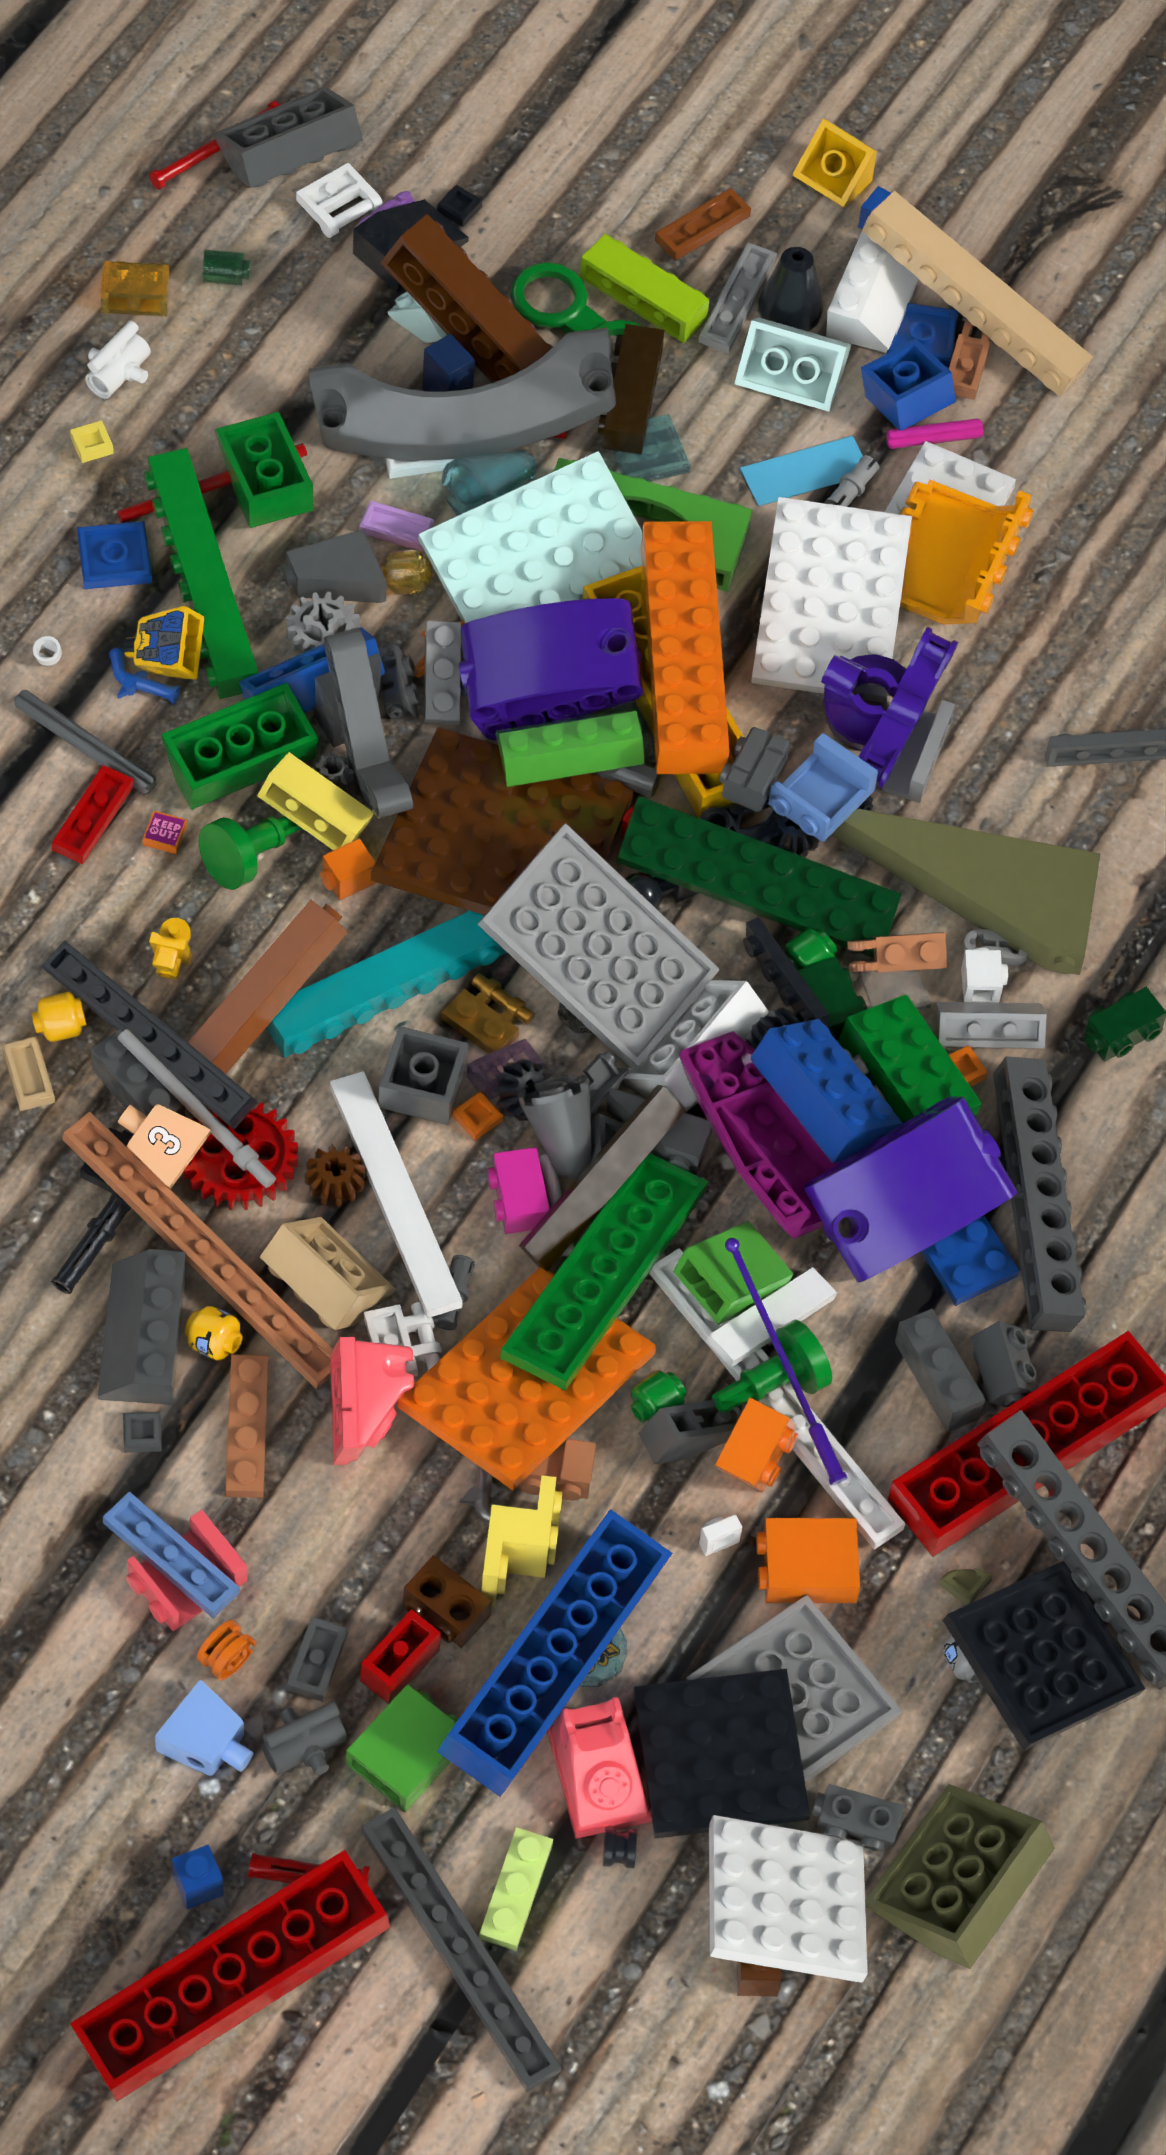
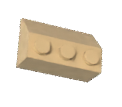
M322 1217L283 1223L260 1256L269 1266L268 1269L271 1274L278 1279L284 1280L294 1290L295 1297L301 1302L308 1304L319 1314L320 1321L334 1330L356 1325L364 1318V1312L374 1310L396 1290Z

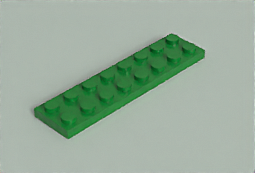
M649 1153L603 1207L501 1349L500 1358L566 1391L707 1191L708 1181Z

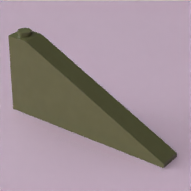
M856 809L831 834L977 927L995 932L1009 941V947L1017 952L1021 949L1028 953L1027 958L1041 967L1057 971L1061 974L1080 975L1086 952L1101 853L863 809Z

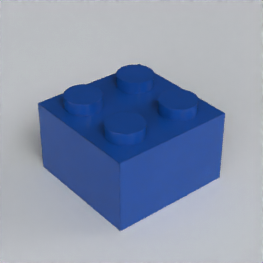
M917 339L861 367L865 397L899 431L956 402L952 372Z

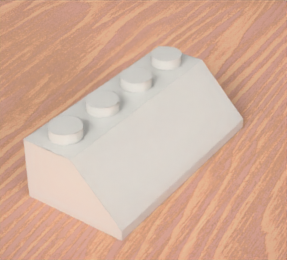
M863 231L860 234L827 311L826 337L887 353L895 333L897 334L906 313L907 304L912 299L919 279L905 266L898 263L881 246L873 242Z
M710 980L637 1069L633 1067L628 1068L630 1072L623 1078L622 1082L645 1098L649 1096L657 1085L665 1086L682 1107L688 1111L698 1101L683 1069L679 1057L681 1050L732 1031L746 1041V1034L752 1030V1025L756 1024L760 1017H765L769 1011L747 981Z

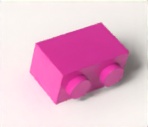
M537 1147L493 1153L492 1168H487V1178L490 1190L496 1189L498 1199L493 1201L496 1221H503L505 1234L533 1230L550 1210Z

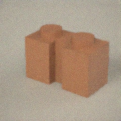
M566 1439V1442H563L516 1488L521 1489L527 1494L539 1495L541 1475L557 1477L555 1491L563 1492V1499L571 1501L580 1498L588 1499L596 1443Z

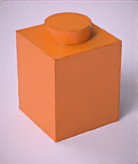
M360 838L323 855V871L320 872L321 880L328 891L333 890L339 900L377 883L370 881L375 861Z

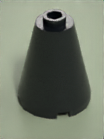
M790 247L782 253L759 297L758 312L762 319L807 332L817 326L823 312V302L814 258L807 249Z

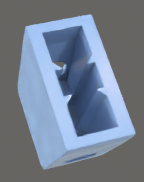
M201 1680L197 1682L155 1735L156 1751L208 1776H212L224 1761L239 1772H242L254 1754L239 1743L244 1736L243 1720Z

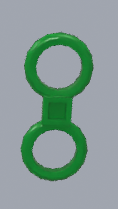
M551 262L532 264L521 270L511 285L510 298L514 308L524 319L529 320L538 327H561V330L566 334L608 327L609 336L623 335L625 324L641 326L632 321H606L586 305L588 294L584 281L575 271L562 264ZM537 278H557L570 287L574 295V301L567 309L561 312H540L531 307L525 300L524 289Z

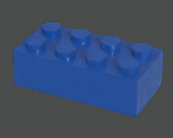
M819 1019L770 1028L750 1057V1060L832 1163L842 1162L902 1124V1121L893 1112L892 1107L885 1102L873 1087L871 1081L860 1071L850 1055L839 1045L829 1029Z

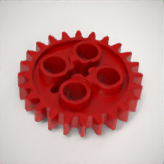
M262 1102L255 1109H252L235 1129H232L215 1113H212L244 1146L249 1145L259 1156L269 1155L272 1157L269 1160H261L259 1158L258 1160L276 1177V1180L270 1187L265 1188L248 1170L243 1171L233 1161L234 1156L210 1134L183 1171L184 1179H191V1190L194 1191L202 1188V1200L213 1195L214 1206L216 1207L223 1200L228 1201L229 1210H233L236 1202H241L244 1210H248L249 1201L252 1200L259 1207H262L263 1196L265 1195L273 1201L276 1200L275 1188L286 1191V1179L293 1180V1168L298 1167V1156L296 1155L298 1154V1142H293L295 1140L294 1130H287V1119L283 1118L276 1121V1109L265 1114L264 1103ZM193 1117V1121L201 1124L196 1118ZM245 1129L250 1131V1133L241 1135L236 1133V1131ZM209 1149H218L221 1152L217 1154H210L206 1151ZM232 1174H239L243 1176L242 1178L237 1180L228 1178V1176Z

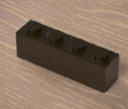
M625 324L623 337L617 336L614 356H619L618 363L611 362L616 405L607 415H600L598 434L603 435V449L642 455L663 353L665 330Z

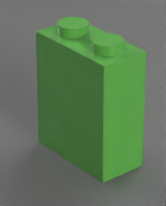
M749 1221L686 1248L673 1270L717 1325L737 1317L755 1305L732 1252L727 1251L725 1248L727 1239L736 1238L739 1241L740 1247L738 1250L761 1300L788 1284L793 1276V1272L787 1267L786 1263L776 1254Z
M407 1684L347 1749L346 1765L401 1810L406 1812L451 1763L439 1754L437 1750L459 1718L451 1713L446 1715L436 1707L435 1701L428 1693L421 1689L416 1691Z

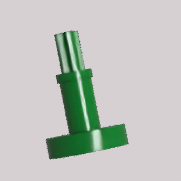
M269 816L246 830L232 819L219 818L203 826L199 833L198 842L201 858L209 874L219 885L229 890H235L250 883L256 877L258 868L257 855L269 849L282 846L285 843L286 836L303 828L286 816L278 820Z
M796 1319L776 1329V1334L801 1389L808 1394H814L829 1386L832 1382L831 1366L823 1347L813 1332L804 1323ZM777 1354L754 1368L741 1372L740 1380L713 1394L712 1399L715 1401L718 1411H722L725 1414L745 1403L749 1398L756 1401L764 1399L765 1395L785 1385L790 1380Z

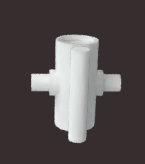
M128 321L101 350L92 348L88 354V359L91 361L87 366L91 371L85 377V381L90 390L100 398L109 399L126 380L144 383L148 378V372L141 369L140 365L149 357L151 350L146 341L136 334L139 328L135 322Z

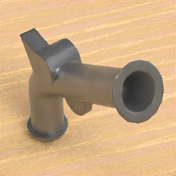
M478 1466L476 1487L469 1489L468 1493L459 1500V1503H466L475 1507L478 1516L489 1524L491 1514L490 1499L498 1495V1487L491 1483L492 1475Z

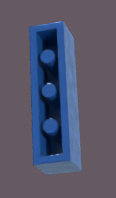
M360 627L368 657L377 653L380 656L375 637ZM324 644L239 681L244 699L246 700L288 683L303 712L311 711L315 706V677L330 672ZM381 660V675H384L385 670Z

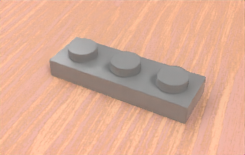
M426 621L424 723L459 724L461 622Z

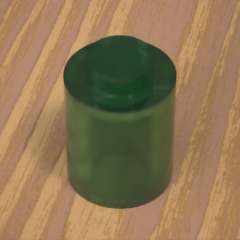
M205 249L202 282L242 286L243 279L249 280L251 260H246L245 253Z

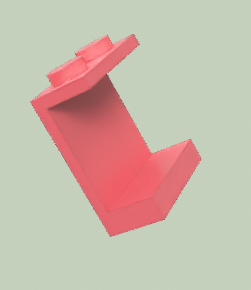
M200 1510L191 1516L190 1531L181 1537L238 1586L247 1582L246 1563L205 1512ZM134 1556L127 1560L128 1576H126V1580L129 1586L138 1596L143 1593L150 1602L148 1607L152 1615L160 1624L166 1622L174 1632L203 1612L198 1605L146 1560L141 1564Z

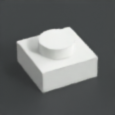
M736 1514L726 1519L722 1516L716 1517L707 1522L704 1528L701 1529L699 1545L705 1556L740 1542L742 1525Z

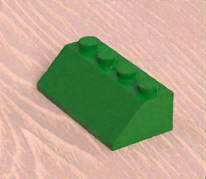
M288 683L161 734L175 781L191 810L267 779L269 773L289 752L304 763L315 759L318 746V737Z

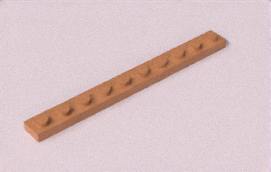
M88 1112L63 1132L62 1140L175 1251L186 1252V1262L315 1389L319 1388L331 1377L330 1354L333 1349L91 1112Z

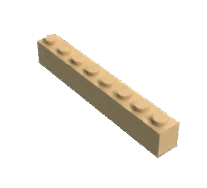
M896 191L892 192L871 212L862 231L873 242L893 256L898 263L905 266L918 277L923 284L930 287L943 298L948 305L967 318L973 326H976L992 339L997 346L1017 360L1022 367L1029 370L1042 381L1047 388L1061 397L1084 374L1093 359L1091 354Z

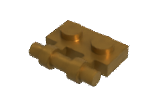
M478 973L471 982L474 987L480 990L476 997L464 989L441 1012V1019L490 1056L497 1059L519 1036V1028L512 1023L518 1018L528 1025L534 1019L535 1013L526 1007V1002L518 996L513 998L502 990V985L495 979H487L481 973ZM492 1000L505 1009L501 1014H498L488 1006Z

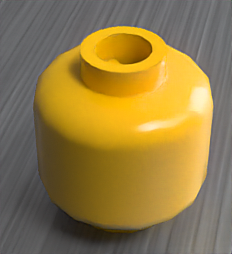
M70 992L40 998L37 1004L38 1011L32 1012L36 1033L43 1032L49 1042L77 1037L81 1034L82 1026L87 1025L81 998L75 999Z

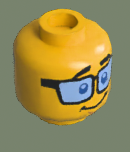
M206 1306L201 1310L193 1312L185 1326V1336L187 1337L189 1347L193 1351L212 1360H222L229 1354H234L242 1342L238 1319L213 1306Z

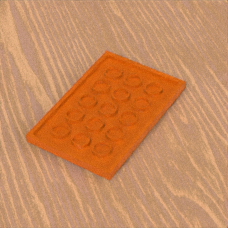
M541 1267L417 1380L412 1389L403 1393L398 1400L397 1406L511 1490H514L649 1361L656 1351L654 1343L616 1318L566 1391L501 1359L502 1347L555 1275Z

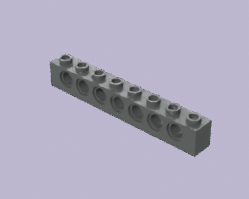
M1006 1056L994 1071L993 1079L1007 1174L1017 1190V1194L1011 1198L1030 1330L1071 1332L1084 1318L1087 1305L1085 1298L1082 1297L1080 1288L1082 1273L1075 1255L1077 1240L1075 1233L1072 1232L1070 1222L1071 1202L1067 1200L1066 1196L1067 1174L1066 1170L1062 1168L1061 1163L1062 1141L1057 1136L1055 1124L1057 1109L1052 1104V1077L1048 1074L1046 1059Z
M1020 1410L987 1433L977 1443L980 1447L982 1459L989 1467L995 1468L1003 1478V1486L1011 1497L1018 1499L1026 1509L1025 1514L1030 1524L1034 1528L1040 1529L1049 1540L1048 1545L1051 1552L1056 1558L1063 1560L1072 1571L1071 1577L1079 1589L1086 1591L1095 1602L1094 1608L1102 1620L1109 1622L1118 1633L1117 1639L1125 1651L1132 1653L1141 1664L1140 1669L1146 1680L1151 1684H1155L1161 1690L1166 1686V1603L1023 1411ZM1012 1452H1017L1024 1457L1025 1467L1019 1466L1013 1461ZM1035 1483H1041L1047 1488L1048 1497H1042L1036 1492ZM1058 1513L1065 1514L1070 1519L1071 1528H1065L1059 1523ZM1081 1544L1091 1547L1094 1552V1559H1089L1082 1554ZM1104 1575H1109L1115 1579L1117 1590H1112L1105 1585ZM1127 1606H1133L1138 1610L1140 1621H1135L1129 1617ZM1150 1636L1156 1637L1161 1641L1163 1652H1157L1152 1648Z

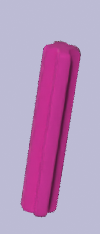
M980 419L913 426L901 431L889 429L886 432V442L891 449L923 445L925 441L936 444L981 438L984 430Z

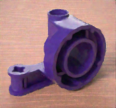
M927 627L907 669L894 659L877 654L856 656L851 660L842 655L840 657L834 655L821 680V683L825 684L823 699L825 721L835 737L848 747L861 750L858 757L878 770L876 782H878V787L883 788L900 753L917 725L931 694L959 643L956 640L950 642L932 633V628ZM868 683L881 685L886 689L889 697L893 698L888 710L882 709L881 705L872 706L866 704L859 694H853L855 688Z

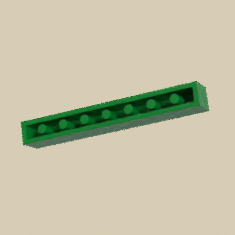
M184 448L149 456V470L144 471V479L148 491L154 490L156 498L152 499L156 518H163L165 526L161 527L164 544L166 547L171 546L174 553L170 554V562L174 575L180 574L182 582L178 583L183 603L189 602L190 608L193 611L204 616L200 659L206 658L209 667L205 668L208 685L210 688L216 687L219 699L243 694L239 681L257 674L258 669L188 449Z

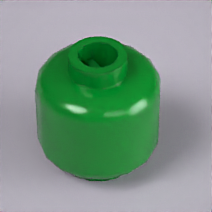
M806 928L785 945V953L797 970L835 957L834 953L838 951L833 941L822 929L816 931L812 928Z
M657 1370L632 1387L631 1398L633 1403L630 1405V1409L640 1422H649L660 1408L684 1405V1397L687 1392L675 1374L670 1371L665 1373Z

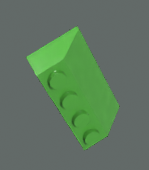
M633 708L496 730L507 787L645 764L643 736L637 711Z

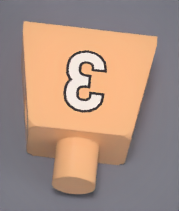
M159 1104L154 1106L148 1116L132 1105H129L118 1120L120 1125L134 1134L128 1142L127 1148L169 1189L173 1187L211 1134L210 1129Z

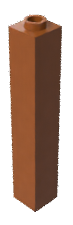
M310 900L188 1043L222 1072L227 1074L348 933L339 923L342 916L328 904L320 907Z

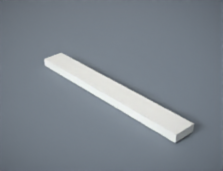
M365 1072L330 1081L331 1092L356 1151L361 1157V1163L366 1168L367 1177L427 1318L462 1308L461 1296Z

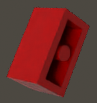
M411 1609L361 1663L360 1682L386 1703L390 1704L402 1689L440 1651L441 1632Z

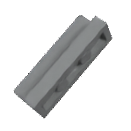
M942 700L937 714L923 711L900 753L886 784L882 788L884 792L921 803L952 723L954 703Z
M936 1002L935 1010L938 1014L937 1039L943 1047H966L969 1045L970 1047L1045 1048L1047 1014L1040 1003Z

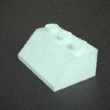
M757 317L751 321L734 384L829 412L844 373L851 344Z

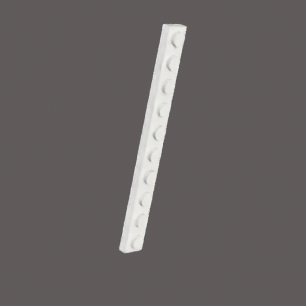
M679 1248L655 1263L649 1274L730 1374L738 1381L740 1380L741 1372L746 1369H752L770 1358L760 1348L730 1368L706 1342L709 1334L732 1319L717 1325L673 1272L683 1254ZM790 1382L765 1395L764 1399L758 1401L791 1418L797 1425L795 1433L799 1435L792 1450L848 1518H856L858 1531L874 1550L904 1530V1521L811 1409L816 1422L822 1424L839 1464L848 1479L839 1484L830 1485V1478L808 1432L809 1422Z

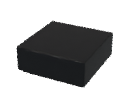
M455 185L437 204V210L443 216L464 227L482 208V199Z

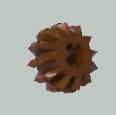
M331 1144L327 1153L318 1148L315 1152V1158H309L306 1163L305 1184L310 1186L309 1193L312 1198L321 1196L323 1206L330 1200H335V1204L339 1208L342 1205L343 1198L353 1203L356 1199V1193H362L365 1188L366 1168L364 1165H361L359 1153L350 1155V1149L347 1145L341 1151H336V1147Z

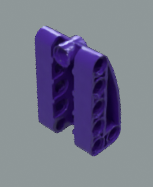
M609 598L548 603L494 614L467 622L461 627L464 661L459 662V672L468 693L471 720L487 739L497 740L496 730L580 717L636 700L642 696L643 688L639 666L642 660V652L636 644L632 607L628 600Z
M951 1096L937 1102L803 1186L804 1191L824 1223L825 1235L836 1244L857 1283L863 1282L939 1242L1017 1194L1015 1186L999 1160L1001 1153L997 1143L987 1130L980 1127L963 1096ZM846 1217L851 1226L849 1233L842 1237L838 1232V1223L842 1218Z

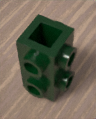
M1147 986L1137 992L1129 991L1122 995L1117 1003L1108 1008L1100 1007L1089 1015L1084 1033L1085 1042L1089 1049L1094 1053L1097 1052L1104 1062L1115 1056L1117 1058L1123 1057L1136 1044L1144 1040L1150 1042L1162 1033L1166 1010Z

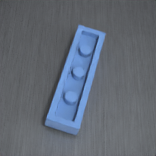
M128 1492L103 1516V1524L211 1618L214 1619L240 1594V1587L131 1492Z

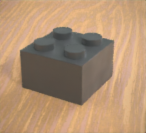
M399 1026L379 1085V1107L448 1125L466 1071L469 1043Z

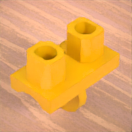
M170 918L162 924L160 935L155 932L151 933L149 943L154 952L152 966L157 968V976L178 980L182 964L191 965L193 954L188 944L191 939V930L183 919Z

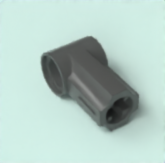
M646 762L642 765L594 772V774L601 778L619 781L625 787L633 789L634 792L648 798L654 795L662 777V774H656V766Z

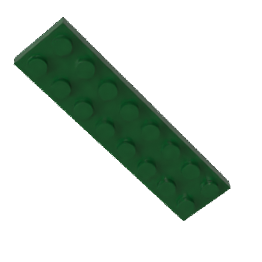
M638 796L615 861L616 863L799 931H803L806 928H812L816 931L822 929L834 944L848 948V941L873 939V936H889L901 897V893L641 796ZM874 948L856 951L874 958Z

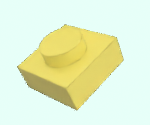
M102 420L70 430L71 440L82 463L114 454L113 444Z

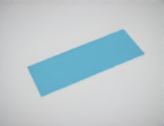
M849 436L744 466L740 470L758 506L778 501V497L789 498L838 484L843 475L853 470L863 455L854 437Z

